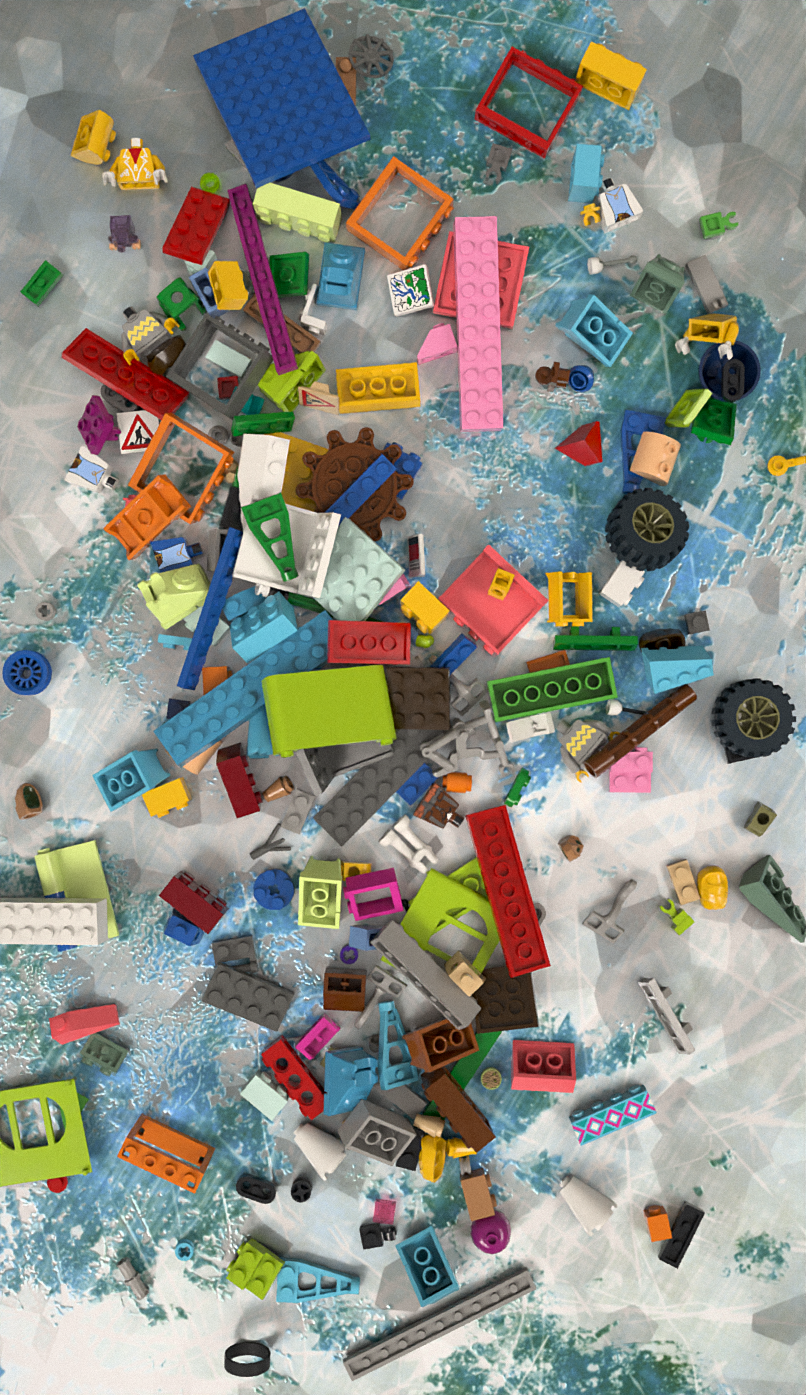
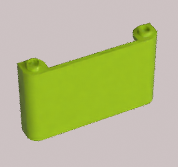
M383 665L267 676L261 681L273 755H281V758L294 756L293 752L300 749L375 740L377 743H381V746L393 744V740L397 739Z

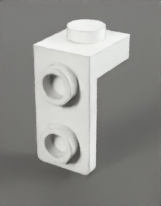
M313 283L312 289L308 288L307 295L305 296L307 303L305 308H301L298 320H300L301 327L308 329L309 333L319 336V334L325 335L327 330L326 321L310 316L318 293V285Z
M551 712L506 723L510 742L555 732Z

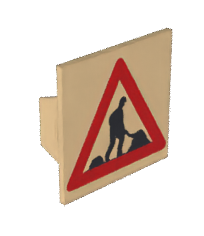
M314 381L310 388L298 387L299 403L301 406L339 415V397L329 393V385Z

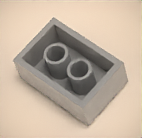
M361 1099L338 1129L345 1148L390 1166L394 1165L416 1136L408 1118Z

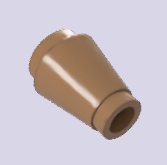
M280 776L262 794L265 800L270 802L290 795L291 791L294 790V786L287 776Z

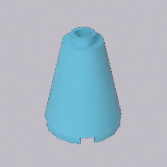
M266 708L249 719L246 753L250 759L269 758V755L273 754Z

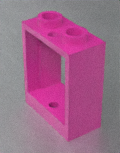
M394 867L346 878V886L343 887L345 899L350 900L347 902L349 914L353 913L355 921L404 911ZM386 887L390 888L392 897L357 904L355 894Z

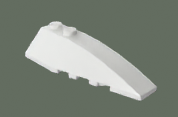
M243 434L237 473L241 507L251 503L252 495L266 498L282 491L290 440L270 435ZM241 509L240 516L244 531L246 519Z

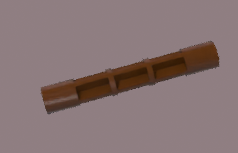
M688 684L677 688L669 697L663 699L604 745L601 751L598 750L586 759L583 764L587 771L594 778L599 777L697 700L695 691Z

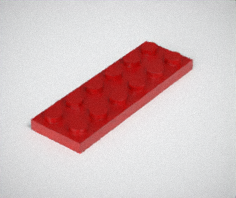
M87 328L62 352L64 360L160 420L163 419L165 413L174 414L189 397L188 391L166 377L154 374L148 366L137 361L135 358L130 361L131 365H129L121 349Z

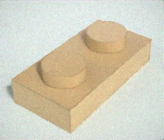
M684 859L667 865L666 867L679 904L684 905L699 900L700 896L688 861Z

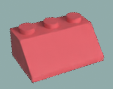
M513 1040L511 1061L512 1090L574 1092L576 1084L574 1043Z

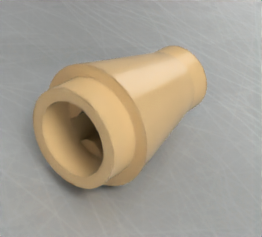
M417 1114L413 1126L418 1127L435 1138V1136L441 1137L445 1121L441 1120V1117Z

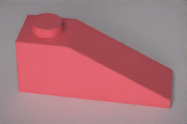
M116 1004L68 1011L49 1018L51 1036L61 1045L120 1024Z

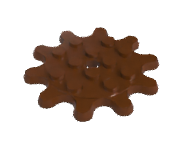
M369 427L362 428L357 440L352 443L346 442L339 431L331 430L326 437L329 444V450L326 454L318 455L308 451L303 455L302 461L304 465L312 470L313 477L309 482L297 485L296 495L299 498L312 499L316 505L314 512L324 513L349 488V483L356 480L381 454L394 465L395 461L402 454L401 448L396 444H391L384 450L375 448L373 444L374 432ZM394 471L349 519L361 530L365 531L373 541L380 540L382 537V530L380 528L382 519L391 517L394 520L401 521L406 517L405 508L397 502L396 498L400 491L408 490L413 486L414 480L409 474H398Z

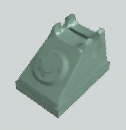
M658 254L654 259L647 262L630 296L666 314L685 283V268Z

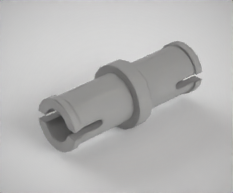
M128 1257L121 1259L116 1266L124 1276L125 1284L130 1286L137 1300L145 1298L149 1291L140 1279V1273L135 1271Z

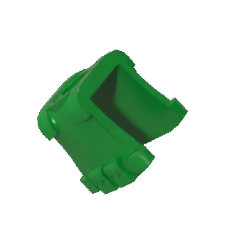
M181 277L175 279L157 295L159 305L163 309L162 311L168 318H173L179 324L180 331H185L187 327L179 316L190 306L194 305L202 315L206 313L201 300L190 287H187ZM176 292L183 294V300L179 303L172 301V295Z

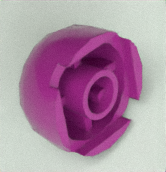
M494 1211L495 1215L474 1220L471 1223L470 1234L472 1241L478 1250L483 1253H500L510 1242V1223L502 1212Z

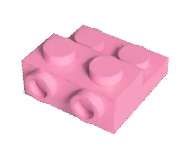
M636 747L635 751L629 752L609 768V792L651 793L653 752L648 751L647 747Z

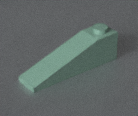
M767 855L744 873L739 888L750 903L800 943H803L806 939V920L799 906L794 905L792 901V891L790 887L786 888L782 880L784 874L771 855Z

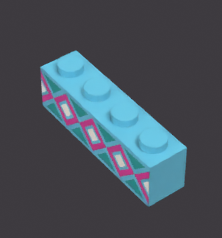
M634 1085L625 1093H615L604 1102L597 1101L588 1109L574 1111L572 1116H569V1119L580 1145H585L656 1114L657 1112L645 1086Z

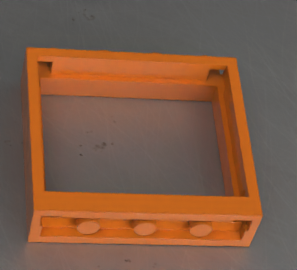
M393 156L347 220L346 228L348 232L404 271L416 265L419 259L417 256L421 251H426L430 245L432 235H437L442 228V221L451 216V212L454 210V199ZM397 173L442 204L405 257L360 226Z
M165 413L128 486L139 493L147 486L145 481L176 424L224 454L193 512L187 510L180 517L189 524L196 523L197 521L200 522L205 514L203 510L206 504H210L214 498V489L216 486L219 487L224 479L223 473L225 469H229L234 461L232 456L235 452L175 414Z
M141 1114L125 1138L117 1157L195 1194L215 1148ZM141 1128L145 1129L144 1133L140 1132ZM135 1137H138V1138H140V1139H142V1140H144V1141H146V1142H148V1143H150V1144H152V1145H155V1146H157V1147H159V1148H161V1149H163V1150H165V1151H167V1152H169V1153H171V1154H174V1155H176V1156H178V1157H180V1158H182V1159H184V1160H186V1161H188V1162H190V1163H193V1164L199 1166L200 1168L198 1169V1168H196V1167H194V1166H192V1165H190V1164H187V1163H185V1162H183V1161H181V1160H179V1159H177V1158H175V1157H173V1156H171V1155H168V1154H166V1153H164V1152H162V1151H160V1150H158V1149H156V1148H154V1147H152V1146H149V1145H147V1144H145V1143H143V1142H141V1141L135 1139ZM125 1151L130 1153L129 1157L124 1155ZM200 1156L204 1157L203 1161L199 1160ZM189 1181L194 1183L193 1187L187 1185Z

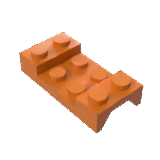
M166 474L158 475L103 529L120 541L126 549L127 559L133 560L141 555L150 546V542L174 520H178L191 505Z

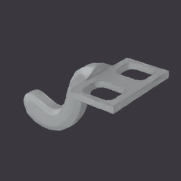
M432 655L429 658V662L432 664L437 657ZM453 674L450 675V684L454 686L458 693V696L450 704L463 716L488 690L477 678L467 686L462 684ZM476 684H480L483 690L474 697L470 691ZM462 698H465L468 705L462 711H459L456 704Z
M631 879L623 886L614 901L611 911L607 915L602 916L593 910L585 919L583 925L614 944L625 931L615 924V920L626 898L635 890L637 882ZM592 916L602 921L598 927L588 922ZM608 928H614L619 934L615 938L605 933Z
M378 965L367 976L368 980L376 984V989L365 1009L354 1022V1027L357 1029L362 1028L367 1022L383 994L388 992L398 998L407 987L406 983ZM374 971H378L385 978L382 981H378L372 974ZM395 982L402 989L400 992H395L389 988V985Z

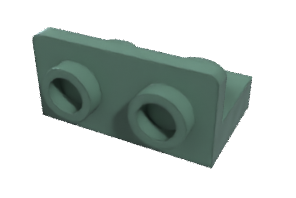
M94 1033L90 1035L79 1054L84 1064L90 1067L94 1064L100 1068L99 1071L110 1077L111 1074L116 1076L129 1051Z

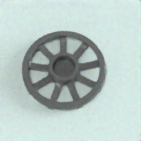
M366 34V36L353 40L349 48V60L359 74L368 78H380L387 75L392 69L394 62L393 50L384 42V39ZM367 41L368 48H366L360 42ZM371 41L378 43L375 48H372ZM358 46L363 52L353 51V48ZM380 46H383L386 51L378 52ZM389 55L390 62L381 58V56ZM352 56H360L362 59L354 63ZM378 62L388 66L385 72H383ZM365 64L368 66L367 72L364 73L358 67ZM371 67H376L379 74L370 75Z

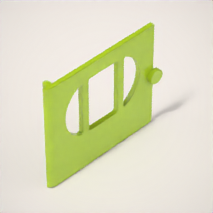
M431 868L427 872L424 882L400 925L409 937L414 938L418 942V946L423 951L427 950L445 961H448L452 956L428 943L441 919L480 939L484 943L472 964L482 973L500 941L489 900ZM457 907L474 910L485 921L487 935L448 915L446 911ZM382 955V957H381L380 960H382L383 962H385V963L391 965L392 967H394V966Z
M74 1079L0 1090V1108L4 1104L7 1106L15 1149L11 1148L0 1138V1187L78 1174L86 1176L92 1172ZM47 1097L58 1103L65 1114L66 1129L59 1142L55 1141ZM39 1098L48 1145L23 1148L14 1101Z

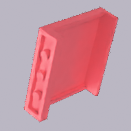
M489 544L438 598L455 616L453 620L460 627L465 625L470 630L468 634L475 641L481 640L485 644L483 648L490 655L493 653L498 655L549 601ZM498 568L515 575L503 601L487 595Z

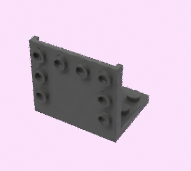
M375 740L300 749L296 751V754L314 795L317 796L325 791L334 777L395 754L392 744L381 746V743H377Z

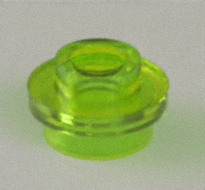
M205 173L200 178V187L204 191L215 193L220 188V180L214 173ZM213 182L214 184L213 186L208 187L207 183Z

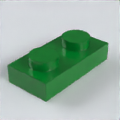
M45 260L20 292L39 307L63 277V274Z

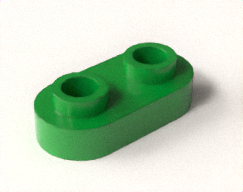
M521 768L505 798V805L512 807L513 804L518 805L522 797L519 793L523 786L527 787L531 776L528 775V770Z

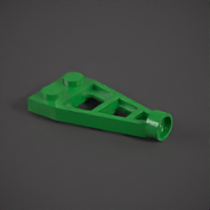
M281 492L242 506L241 509L249 529L280 571L283 582L298 577L294 561L289 512ZM277 518L280 521L281 533L275 538H268L261 529V524ZM283 540L286 545L287 555L278 558L271 545Z

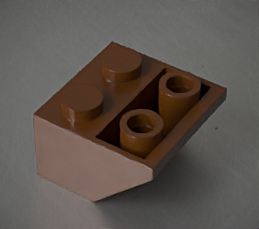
M326 968L324 973L323 1010L363 1012L365 1009L367 970Z

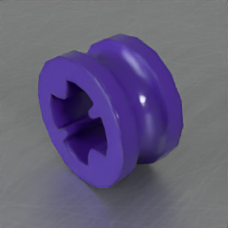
M349 944L345 945L340 951L342 962L345 964L355 963L358 959V949L349 947ZM346 950L349 952L350 950H353V955H355V957H349L348 959H346V953H344V951Z

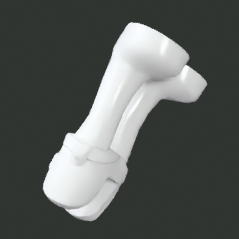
M404 814L392 827L405 837L417 851L414 853L391 828L385 832L378 842L382 846H393L410 862L409 865L412 868H416L426 874L429 870L420 860L424 856L434 864L439 860L432 851V847L421 841L409 827L410 819Z

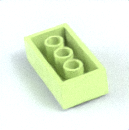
M273 183L257 188L253 201L257 219L263 224L271 225L272 223L279 225V228L290 231L292 229L306 237L312 235L318 237L322 242L336 241L342 221L339 203Z

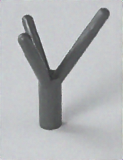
M280 823L276 825L265 845L250 853L253 860L267 852L291 850V847H275L285 841L284 838L271 843L281 826Z

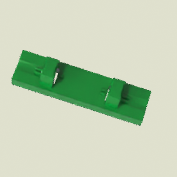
M571 626L569 635H555L553 640V650L635 651L638 645V636H621L620 627H612L610 636L579 635V626Z

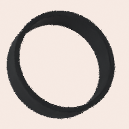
M241 1342L231 1345L225 1350L224 1368L228 1373L239 1377L261 1375L270 1368V1349L256 1342ZM244 1355L263 1358V1360L254 1363H239L231 1359Z

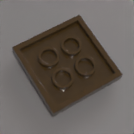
M387 667V689L395 729L450 730V667Z
M507 966L484 969L482 974L486 977V980L472 994V997L481 1007V1010L475 1016L477 1034L539 1027L532 972L511 978Z

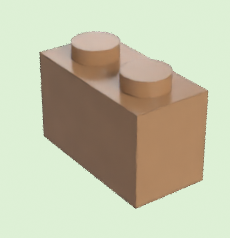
M484 1168L472 1170L470 1175L468 1173L461 1175L460 1173V1182L471 1221L495 1215L494 1207H497L495 1195H490L489 1187H492L489 1174H485Z

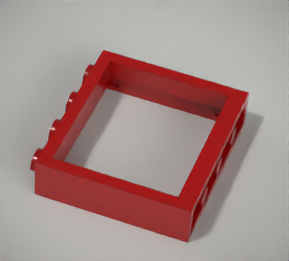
M512 46L476 108L475 120L545 159L579 100L583 86L575 82L576 79L564 76L558 69H552L546 66L542 60L534 59L527 55L524 50L520 51ZM512 65L571 97L547 141L488 108Z

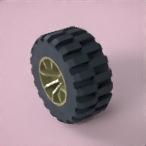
M639 488L632 493H627L613 508L605 525V532L608 533L605 537L607 543L611 544L609 547L611 552H615L618 555L616 558L620 562L623 560L626 562V566L630 568L635 566L638 571H643L645 568L647 571H654L656 568L661 569L665 567L683 550L686 545L685 542L689 537L687 532L689 530V522L685 521L687 515L685 511L682 512L680 509L682 506L679 502L676 503L672 500L674 497L669 494L666 496L663 494L664 491L658 489L653 491L652 488H645L642 491Z
M760 678L746 679L731 684L729 688H725L721 692L722 695L716 698L714 703L717 705L715 708H712L711 714H714V720H711V724L716 728V731H714L716 738L719 737L721 739L720 744L723 747H728L730 752L743 757H766L771 755L772 752H778L782 749V745H786L790 741L788 736L793 734L795 730L792 727V722H796V716H792L795 706L794 704H789L788 700L791 699L789 694H784L782 692L783 688L779 685H773L772 681L761 680Z

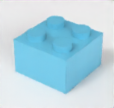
M576 145L571 162L568 201L593 203L594 197L598 196L599 188L602 186L603 175H600L605 157L604 154H601L602 146Z

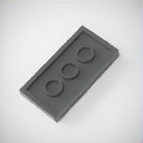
M218 962L201 1001L277 1032L292 1001L294 992Z

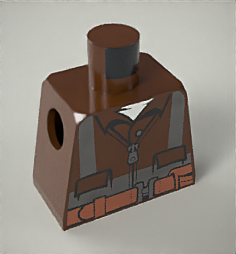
M436 782L431 785L413 812L415 817L442 829L448 822L459 828L464 820V817L455 812L459 804Z

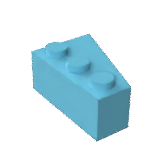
M703 646L678 647V649L660 647L659 650L641 648L646 680L654 694L714 675L712 659Z

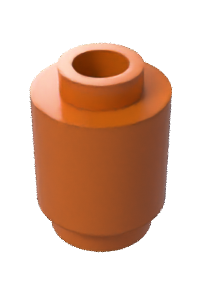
M451 772L447 776L443 775L442 788H446V792H471L472 775L462 772Z

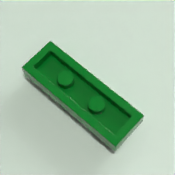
M293 411L234 416L231 432L233 436L292 431L295 415Z

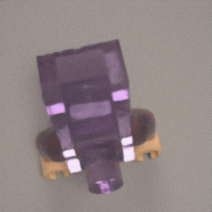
M131 215L110 216L111 235L108 236L109 249L113 250L114 248L118 252L123 253L126 247L132 246L134 250L136 248L139 250L141 241L134 234L135 226Z

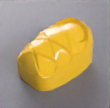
M707 866L697 875L699 901L708 910L723 909L727 903V876L719 866Z
M427 1134L421 1139L422 1149L419 1153V1168L424 1179L435 1183L441 1177L444 1169L447 1141L442 1137L435 1136L434 1138Z

